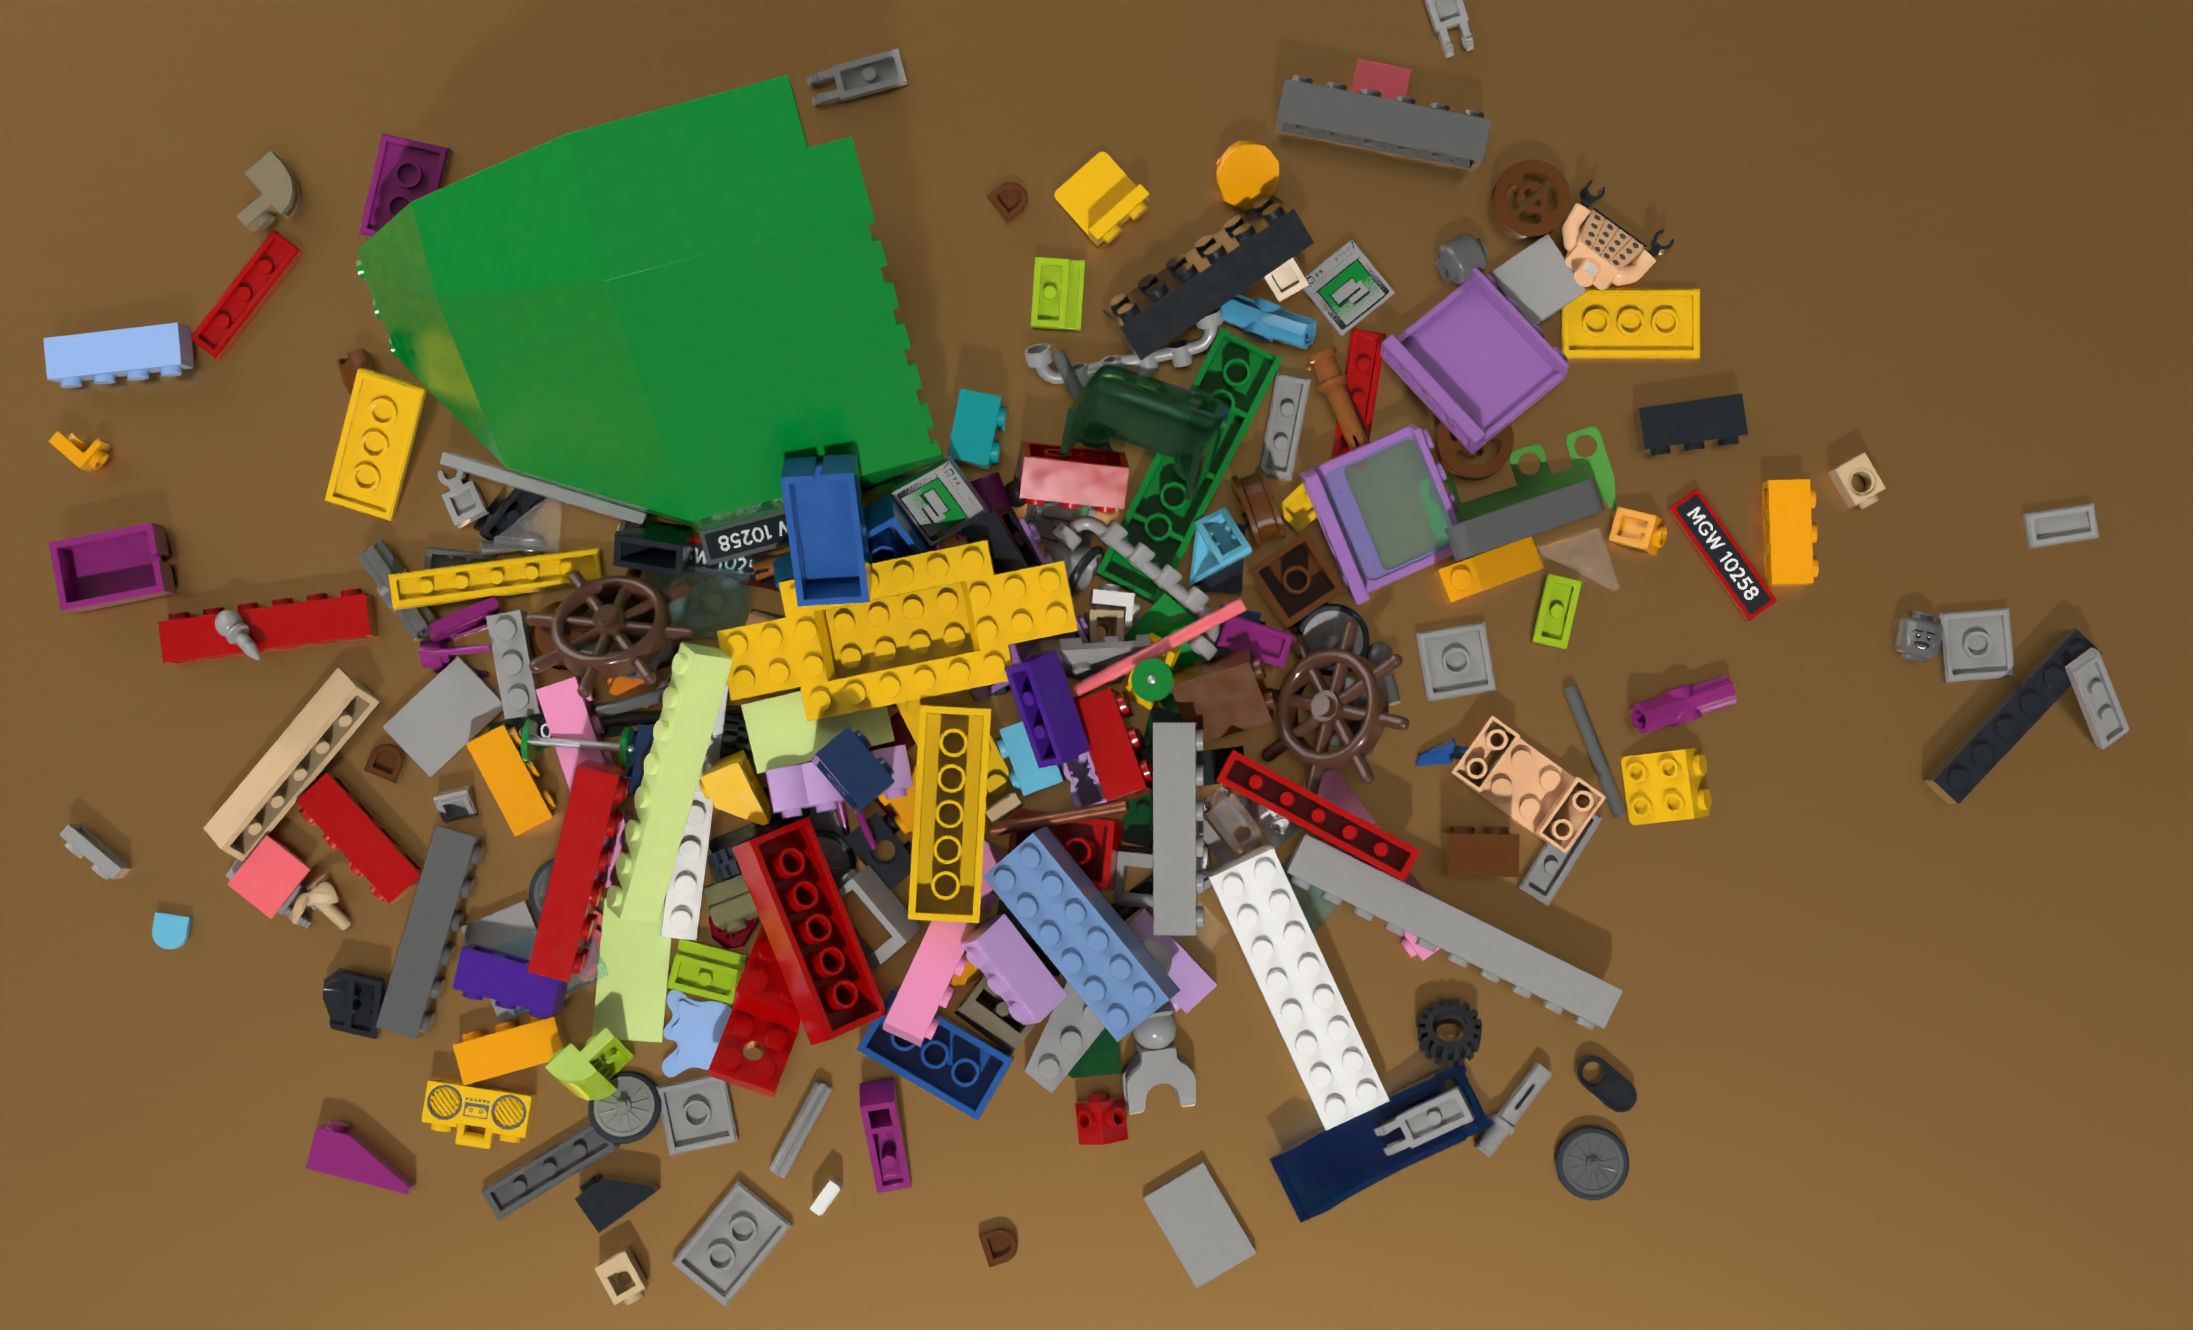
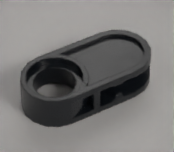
M1586 1055L1576 1063L1574 1073L1578 1082L1608 1108L1615 1112H1626L1635 1105L1637 1101L1635 1087L1605 1060L1596 1055ZM1590 1062L1598 1063L1602 1070L1600 1078L1593 1082H1589L1583 1077V1068Z

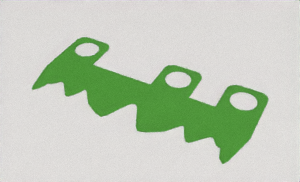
M1591 426L1569 433L1565 441L1574 468L1551 474L1542 446L1533 444L1511 452L1509 460L1517 486L1463 503L1460 501L1452 475L1445 472L1447 480L1442 482L1449 486L1450 492H1452L1457 501L1460 511L1456 512L1455 515L1458 522L1461 523L1591 478H1595L1602 500H1605L1609 508L1615 510V479L1600 431L1596 427ZM1589 435L1595 439L1597 448L1592 456L1582 457L1577 454L1574 445L1578 437ZM1534 453L1539 457L1540 468L1535 474L1527 475L1519 469L1518 461L1523 454ZM1425 478L1420 481L1419 490L1433 534L1442 546L1449 543L1445 528L1448 526L1439 504L1433 502L1428 496V488L1431 484L1429 479ZM1452 555V556H1450V557H1448V558H1449L1451 561H1453L1454 555Z

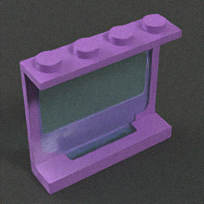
M1414 423L1299 473L1349 596L1357 605L1370 600L1367 593L1454 555L1445 528L1459 523L1455 515L1456 512L1460 511L1452 492L1447 494L1442 481L1447 480L1441 463L1439 461L1434 462L1429 450L1433 449L1434 445L1426 429L1421 431V428Z

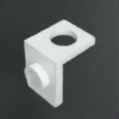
M1243 795L1237 799L1241 803L1240 805L1244 806L1249 812V816L1261 828L1263 835L1274 849L1301 829L1299 825L1261 805L1251 806V800Z

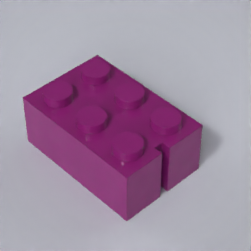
M151 522L49 542L60 608L63 612L79 613L176 594L171 563L163 561V557L169 556L163 525Z

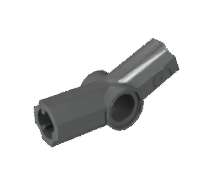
M382 539L358 555L357 558L378 585L377 590L383 601L391 611L398 615L412 639L417 642L428 638L429 634L427 631L430 623L438 620L429 606L393 610L388 574L410 571L402 567L397 557L394 556Z

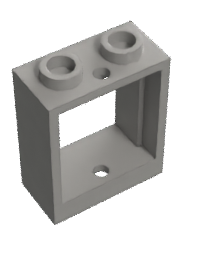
M869 865L859 873L854 869L850 870L838 881V884L841 886L838 890L841 899L854 890L892 935L889 940L874 952L854 928L872 973L923 928L916 920L908 919L907 909Z

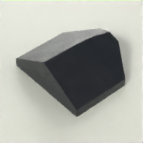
M338 968L325 978L323 1000L330 1017L329 1024L331 1029L378 1039L381 1029L376 1028V1024L387 991L385 978Z

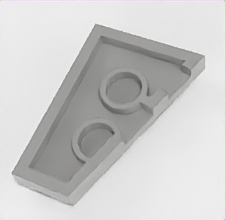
M1149 634L1136 635L1135 641L1118 642L1117 636H1105L1103 641L1097 643H1085L1082 638L1044 639L1036 643L1026 658L1057 650L1065 676L1075 679H1086L1149 646ZM1128 673L1107 684H1120Z

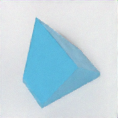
M1225 506L1194 522L1196 532L1189 587L1243 559L1252 552L1251 546Z

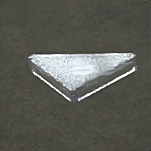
M547 498L539 505L537 504L503 533L495 536L493 546L558 552L563 502Z
M1600 528L1538 548V552L1542 556L1612 591L1620 589Z

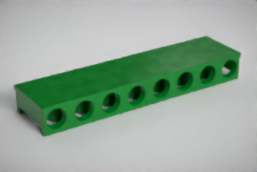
M1222 327L1120 524L1128 532L1124 539L1133 547H1136L1139 542L1147 546L1155 554L1151 561L1161 569L1166 564L1175 570L1177 569L1196 531L1194 522L1202 519L1283 360V358L1274 356L1227 332ZM1111 547L1108 548L1096 571V576L1114 585H1119L1120 588L1130 593H1135V596L1153 605L1165 592L1151 578L1135 568L1124 556Z

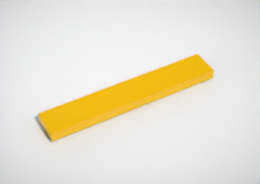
M599 547L388 574L393 610L569 588L573 586L568 580V574L573 570L579 571L587 582L603 577Z

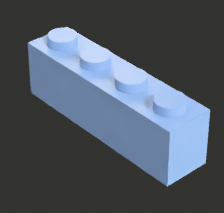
M180 323L43 338L47 380L60 383L61 388L81 387L82 381L94 380V384H111L116 382L115 377L127 376V380L149 379V373L161 372V376L164 377L182 375V369L194 368L191 327Z

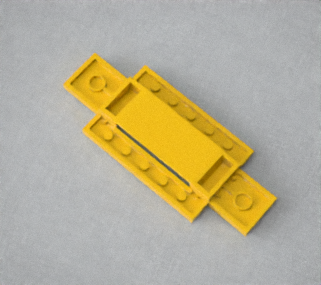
M988 540L870 564L872 575L870 602L798 606L794 580L779 582L785 618L717 631L720 650L733 659L727 680L731 701L800 687L808 722L1006 682L1008 678L1004 668L1013 665L1010 644L1078 631V625L1065 561L995 575Z

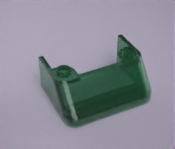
M1104 365L1095 372L1068 408L1059 456L1066 458L1077 442H1081L1089 448L1105 446L1112 438L1128 442L1174 458V471L1183 480L1188 481L1184 498L1191 501L1208 475L1227 423L1229 407L1218 399L1120 366Z

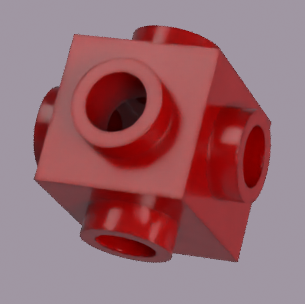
M1096 1092L1088 1094L1089 1100L1075 1103L1079 1145H1105L1128 1140L1124 1098H1110L1109 1092Z

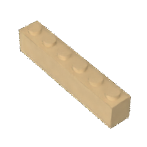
M338 667L203 829L221 850L245 862L263 838L269 835L295 804L296 800L305 792L377 706L379 701L360 681Z

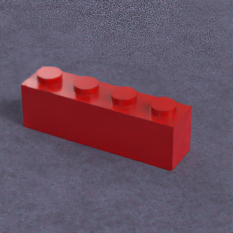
M326 772L296 800L302 807L299 810L301 816L310 825L314 826L317 824L324 831L325 834L322 836L324 841L334 851L337 852L340 849L348 858L346 861L347 866L358 877L362 875L366 877L372 884L369 887L370 891L382 903L387 901L389 904L397 903L419 883L423 869L335 772Z

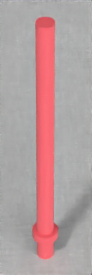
M1241 598L1069 687L1074 701L1134 670L1140 662L1146 659H1155L1246 611L1247 609Z

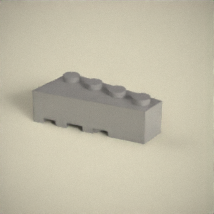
M1067 980L1062 988L1067 996L1052 1010L1024 1070L1051 1094L1105 1028Z

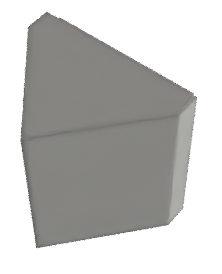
M472 785L438 792L433 797L444 823L478 815Z

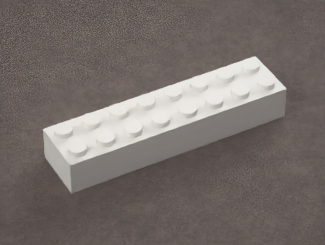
M1270 843L1265 844L1206 872L1325 1130L1327 1131L1389 1102L1390 1100L1274 848Z

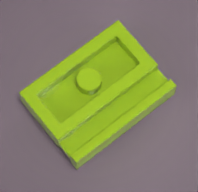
M1035 257L1031 328L1081 331L1085 260L1076 261Z
M679 939L667 988L733 1004L735 991L744 971L748 955L692 940Z

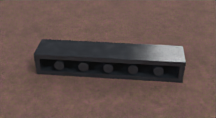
M2077 629L2063 631L1923 781L1947 804H1959L2071 686L2065 666L2091 647L2096 650L2098 649Z

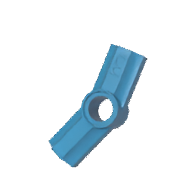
M1238 294L1221 306L1223 322L1242 328L1246 334L1263 341L1273 342L1274 339L1285 344L1297 346L1298 348L1307 349L1313 343L1317 333V322L1313 318L1286 311L1283 307L1264 299L1256 298L1253 300Z

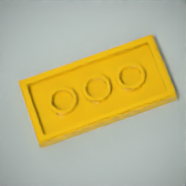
M1585 288L1587 291L1585 294L1560 310V350L1567 359L1700 358V289L1607 288L1600 290L1598 288Z
M362 367L357 370L325 501L389 521L394 519L427 393L426 387Z

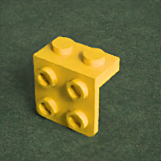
M1099 152L1059 187L1054 194L1055 200L1097 247L1103 241L1110 243L1123 230L1120 226L1130 217L1134 221L1141 216L1149 207L1146 203L1149 202L1150 195L1141 184L1136 186L1106 152Z
M1701 747L1626 756L1622 759L1621 766L1628 818L1632 825L1710 816L1709 809L1712 805L1710 791L1706 789L1704 775L1707 772V761L1701 753Z

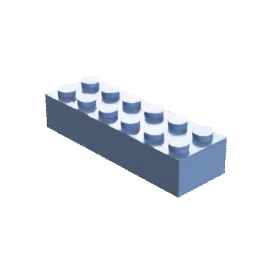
M1047 826L1033 832L983 876L1117 1042L1127 1036L1181 991Z

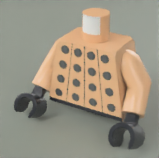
M1591 180L1580 189L1581 202L1574 205L1562 227L1564 247L1568 251L1564 262L1566 266L1575 271L1574 279L1582 287H1589L1593 284L1598 289L1605 290L1612 283L1617 286L1635 283L1656 262L1655 257L1657 255H1665L1669 252L1674 239L1667 246H1661L1657 239L1663 234L1664 230H1659L1653 236L1648 251L1644 250L1647 245L1596 208L1593 207L1591 211L1589 210L1590 205L1601 199L1605 193V187L1603 186L1599 189L1596 196H1592L1588 190L1593 182Z

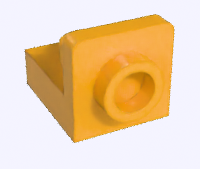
M57 431L48 441L77 467L87 472L100 468L108 459L109 454L107 452L112 447L107 441L97 438L85 450L89 445L73 432L68 436Z
M1618 507L1608 540L1657 555L1659 547H1663L1667 538L1666 522L1655 515Z

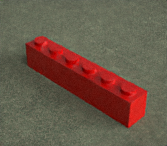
M361 588L342 590L341 597L328 598L327 593L307 595L306 602L293 603V598L272 600V606L259 608L258 603L237 605V612L242 616L243 623L249 627L248 635L258 646L260 653L378 637L373 595L362 594ZM224 607L203 609V616L190 617V612L168 614L169 620L158 622L162 660L165 664L173 665L246 654L237 643L230 644L226 637L220 635L215 628L216 616L224 610Z
M1231 750L1215 780L1403 882L1421 851L1235 750Z

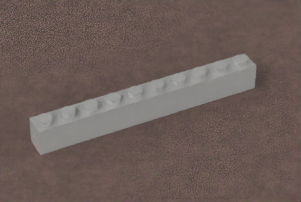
M1306 834L1302 835L1285 869V872L1292 875L1289 882L1306 890L1309 889L1310 885H1313L1323 890L1322 898L1338 906L1344 900L1355 906L1352 913L1369 921H1372L1373 917L1376 916L1386 921L1385 929L1401 937L1407 931L1418 937L1415 944L1432 952H1435L1436 948L1439 947L1449 952L1448 960L1464 968L1470 962L1481 968L1478 975L1497 984L1500 978L1513 984L1510 989L1511 991L1527 999H1530L1533 993L1545 999L1542 1004L1543 1007L1559 1015L1565 1009L1576 1015L1574 1022L1590 1030H1593L1595 1025L1605 1029L1623 990Z

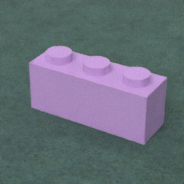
M1143 908L1127 923L1128 927L1140 941L1143 939H1155L1162 942L1169 949L1172 956V966L1168 975L1181 990L1168 1001L1176 1012L1182 1008L1187 1014L1217 986V982L1174 936L1154 935V915L1147 908Z
M1005 913L988 917L961 943L967 952L966 956L969 962L982 971L988 979L987 983L990 989L1003 998L1009 1006L1008 1010L1011 1016L1023 1025L1040 1023L1067 996Z

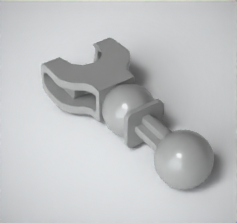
M1155 939L1141 940L1142 944L1168 974L1172 966V956L1166 945ZM1166 1002L1133 1030L1134 1038L1137 1041L1136 1053L1125 1065L1121 1073L1124 1102L1130 1115L1144 1112L1146 1109L1147 1093L1153 1086L1160 1083L1173 1086L1174 1095L1180 1102L1181 1107H1191L1196 1104L1195 1074L1186 1060L1176 1053V1047L1172 1042L1175 1038L1177 1025L1169 1002Z

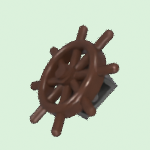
M628 568L626 575L607 576L587 582L579 571H571L568 574V580L575 590L561 602L555 613L530 612L526 616V622L530 626L551 628V638L555 647L553 650L532 660L529 664L530 670L533 673H540L561 661L569 670L583 676L577 689L579 696L583 698L591 695L597 679L627 677L630 679L641 678L646 684L654 683L657 678L655 670L669 640L693 641L698 637V631L695 627L673 625L672 615L668 606L671 602L690 593L693 589L692 583L688 580H683L661 592L652 583L641 579L642 570ZM615 600L614 603H613V605H611V604L604 605V604H603V602ZM630 600L641 602L626 610ZM589 609L594 614L593 617L581 616ZM653 612L655 613L653 623L636 622ZM571 630L586 631L569 641Z
M1352 619L1348 620L1344 625L1339 649L1328 648L1311 653L1303 637L1300 634H1293L1294 638L1291 646L1299 662L1287 674L1280 690L1273 689L1277 700L1276 720L1281 737L1263 750L1262 758L1266 762H1271L1289 749L1297 758L1311 764L1305 789L1315 794L1319 792L1324 768L1338 769L1353 764L1363 784L1369 785L1373 783L1375 777L1365 756L1367 754L1372 755L1373 749L1382 736L1385 727L1405 731L1410 726L1408 718L1388 713V687H1386L1384 682L1386 676L1402 665V656L1392 654L1375 667L1365 657L1353 653L1358 623ZM1334 666L1330 687H1328L1320 671ZM1348 668H1352L1360 679L1347 677ZM1309 681L1316 692L1314 697L1302 695ZM1298 708L1311 711L1312 714L1301 723L1298 722ZM1320 726L1314 749L1304 737ZM1330 746L1340 748L1335 751L1328 752Z

